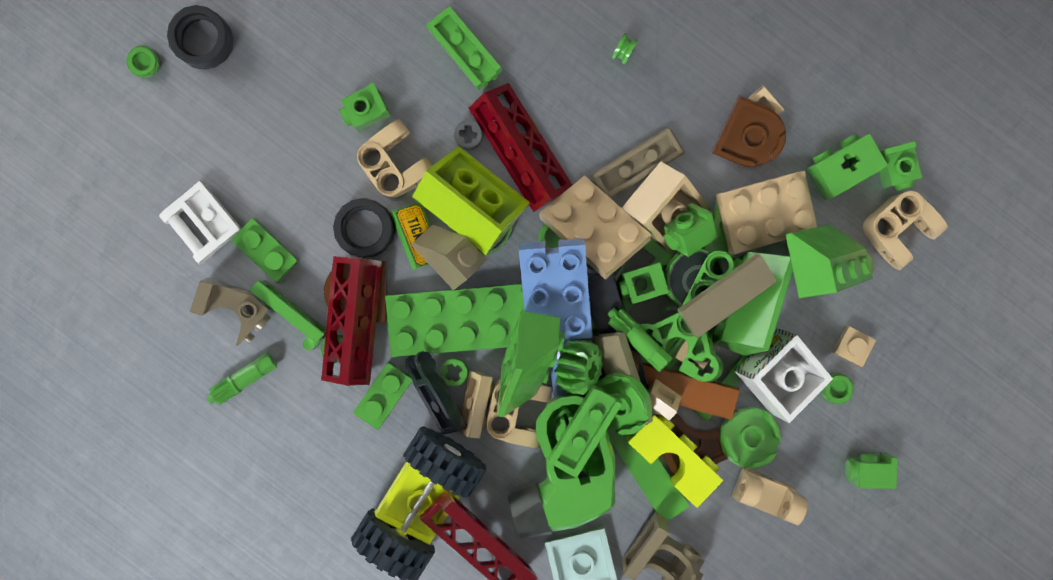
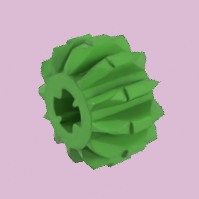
M568 340L565 347L560 351L559 359H556L557 367L554 370V373L557 374L556 384L561 386V390L574 395H584L589 392L592 385L598 386L599 376L602 375L601 368L604 365V362L601 361L603 354L598 349V345L585 340Z

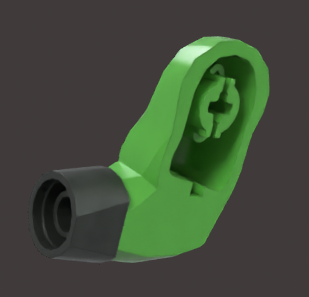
M564 393L550 399L536 420L535 435L545 456L547 477L539 484L535 482L508 494L512 517L520 539L549 535L553 531L576 528L599 518L615 505L616 465L607 430L577 478L548 463L549 455L585 397Z

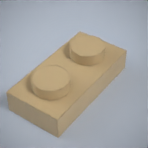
M469 370L461 406L463 419L467 426L459 432L467 437L480 439L481 430L486 424L485 411L487 402L493 392V377Z

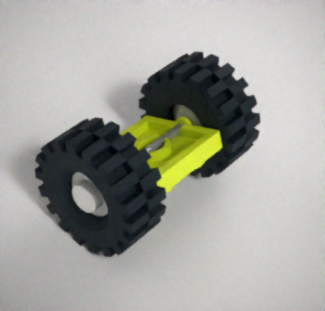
M425 426L419 428L404 452L403 457H405L406 463L376 510L371 508L367 511L351 537L352 546L357 548L359 555L366 557L365 560L368 563L375 564L378 570L388 572V575L393 578L398 576L400 580H418L435 553V547L431 545V542L436 533L425 525L419 516L445 490L449 491L457 499L460 496L470 497L487 470L482 460L474 456V453L470 450H466L463 445ZM441 508L431 519L437 524H443L448 514Z

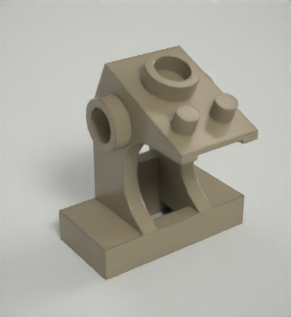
M212 278L199 281L190 312L203 316L218 307H225L235 311L241 322L236 342L237 346L243 340L249 344L255 337L251 333L252 329L254 328L259 332L271 318L266 314L271 307L252 292L220 283L221 281ZM245 305L252 306L254 313H248L245 310Z
M657 512L654 513L622 557L623 573L632 580H635L645 568H651L662 574V580H702L701 578L704 574L700 572V569L705 561L701 559V554L696 548L689 544L684 546L668 536L669 530L666 518ZM660 549L667 550L675 555L670 563L656 556Z

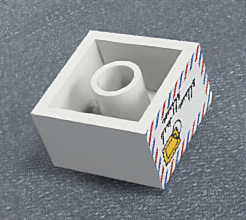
M778 328L774 332L769 351L751 354L734 371L771 414L788 423L833 379L798 335Z

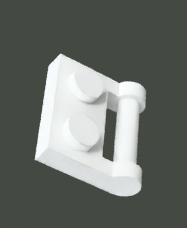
M202 181L196 183L159 215L165 224L172 226L194 253L193 258L199 265L208 261L216 251L234 238L242 229ZM185 211L209 242L205 246L180 218L181 212Z

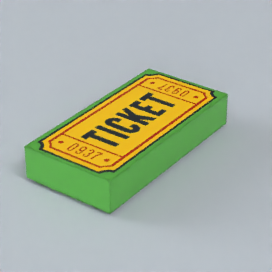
M418 202L393 210L390 215L412 270L414 271L429 265L411 246L430 227L422 204Z

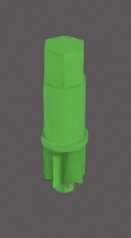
M613 308L607 314L611 318L608 324L617 332L625 331L627 341L658 372L662 371L673 358L624 309L617 311Z
M266 352L236 373L228 375L225 379L209 388L211 393L206 397L210 404L214 402L220 405L233 396L241 393L247 386L276 369V361L272 355Z

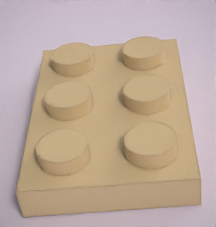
M805 170L715 194L730 254L735 255L787 240L785 234L817 227Z
M585 175L540 212V219L562 240L585 239L586 262L605 280L646 245L651 238V234Z

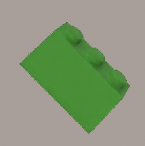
M831 224L785 234L799 298L836 293L873 279L874 263L871 256L867 254V249Z
M747 252L735 258L737 267L754 256L756 252ZM757 253L762 255L777 282L711 328V333L714 334L713 344L745 356L769 351L793 272L790 257Z
M521 310L502 361L497 409L498 417L506 416L538 393L541 384L547 383L549 369L554 367L557 351H561L564 344L565 333L560 331V317Z

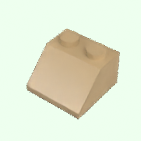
M663 162L656 166L622 207L626 213L651 234L652 240L670 254H673L675 250H672L665 241L664 225L674 220L679 214L688 211L687 205L691 202L708 211L711 208L684 174Z

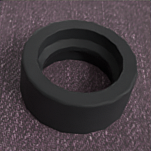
M199 5L184 7L173 16L168 24L167 39L170 49L176 57L193 68L204 70L215 68L227 59L232 50L233 37L230 27L219 14L208 7ZM206 20L217 29V43L207 54L201 56L193 55L184 47V33L195 21Z
M361 198L351 200L340 208L335 215L333 231L337 243L344 251L353 256L368 258L386 251L393 241L395 226L388 209L374 200ZM362 210L372 211L378 215L383 228L379 240L373 245L366 247L354 244L349 239L346 230L349 218L357 211Z

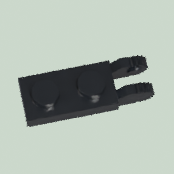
M423 350L416 355L408 356L405 361L408 374L440 432L445 435L460 431L467 426L461 409L453 402L447 391L445 381L435 372L436 361L431 357L430 352L428 353Z

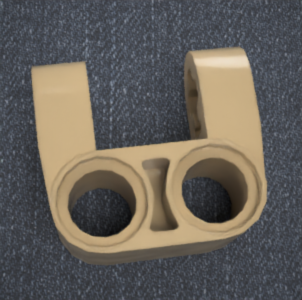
M401 119L390 123L377 132L357 152L358 163L381 194L391 199H397L416 188L426 170L433 166L430 159L426 157L401 173L388 155L387 151L399 144L410 134ZM372 151L380 152L381 159L379 163L374 166L367 165V155ZM390 176H397L399 179V185L394 191H386L384 188V182Z
M907 191L889 197L865 219L862 228L864 235L885 261L893 268L902 270L913 260V256L897 238L900 233L910 224L914 223L924 235L935 240L948 228V225L922 195L915 191ZM903 199L909 204L907 213H904L901 209V201ZM880 219L886 224L884 234H881L877 227Z
M501 378L498 379L493 385V392L486 414L488 433L493 438L508 443L540 448L535 435L536 428L516 424L519 407L504 416L508 419L506 428L496 430L491 426L493 419L498 417V391ZM542 383L538 393L531 400L549 402L553 387Z
M742 467L731 493V497L736 501L777 516L795 525L801 524L808 509L807 498L798 493L797 489Z

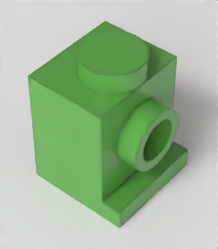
M374 82L368 84V87L340 99L344 107L339 109V112L346 126L353 125L358 132L391 117ZM365 102L367 105L366 109L363 112H358L356 106Z
M916 141L880 151L888 164V167L879 171L883 189L895 186L896 191L915 187L914 180L923 178L915 147H917Z
M692 202L687 205L688 211L679 214L674 220L664 225L666 233L664 238L667 245L672 250H677L688 257L718 238L712 212Z
M660 262L621 274L623 280L618 282L623 300L629 298L630 304L669 293ZM639 278L646 282V287L642 291L635 287V282Z
M880 452V455L860 453V458L849 457V460L845 463V474L848 482L858 488L897 489L898 458L886 452Z

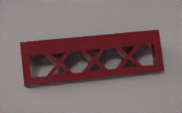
M509 83L484 92L468 107L520 192L530 202L529 206L533 212L563 194L573 185ZM503 94L510 105V109L503 106L497 96ZM516 122L523 125L526 135L519 132L515 126ZM532 148L540 152L542 161L535 158ZM549 174L555 176L561 186L560 188H554L549 180Z
M333 256L321 381L346 386L370 385L382 261ZM344 263L350 264L349 278L346 281L343 278ZM344 296L347 303L346 309L342 313L340 300ZM341 327L343 331V341L339 344L337 340V331ZM336 359L340 363L339 376L333 375L334 361Z
M445 490L419 516L425 525L488 580H500L498 578V567H507L513 572L507 580L538 579L529 563L449 491ZM442 508L451 517V523L437 524L431 518ZM464 529L472 536V542L458 543L455 540L456 530ZM486 548L493 555V560L480 562L477 559V549Z

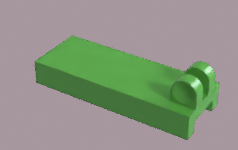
M450 6L426 24L428 31L477 90L485 89L489 86L488 82L491 80L495 81L498 78V74L502 72L501 66Z
M266 280L257 281L250 289L253 294L307 336L302 343L305 350H313L323 342L326 328Z
M592 385L549 455L548 463L577 478L622 406L621 400L617 399L610 392H605L601 387Z

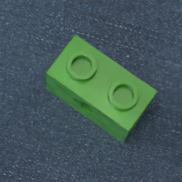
M856 133L839 143L842 147L834 153L830 149L820 153L813 158L815 164L806 168L824 200L836 197L888 167L870 133L860 138ZM847 160L849 165L843 169L841 164Z

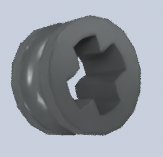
M471 120L462 121L456 126L454 131L457 144L466 150L477 148L483 138L481 128L476 122ZM470 127L473 133L477 134L476 139L472 138V143H465L464 137L460 136L461 132H465V128Z

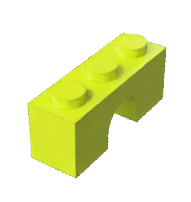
M652 413L653 421L645 425L634 434L626 435L625 439L650 464L664 453L677 454L680 465L677 472L669 480L675 488L698 508L723 482V479L716 474L720 468L707 456L701 460L693 452L697 446L684 434L678 438L671 431L675 425L663 415L656 417Z

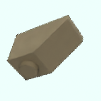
M434 224L411 244L453 290L464 283L487 261L467 237Z

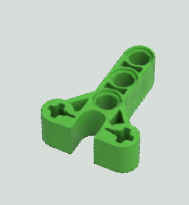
M714 251L709 254L683 305L699 295L702 289L710 287L737 268L735 260L723 251ZM719 259H726L729 262V268L723 275H716L713 270L715 262ZM680 313L654 325L648 323L641 325V328L646 333H651L656 341L662 343V345H658L667 353H669L677 339L683 338L686 340L689 349L679 371L702 382L714 381L721 376L723 363L715 355L710 330L699 338L693 336L692 333L686 330L685 321ZM710 359V366L714 368L713 372L703 375L704 369L693 360L708 362Z

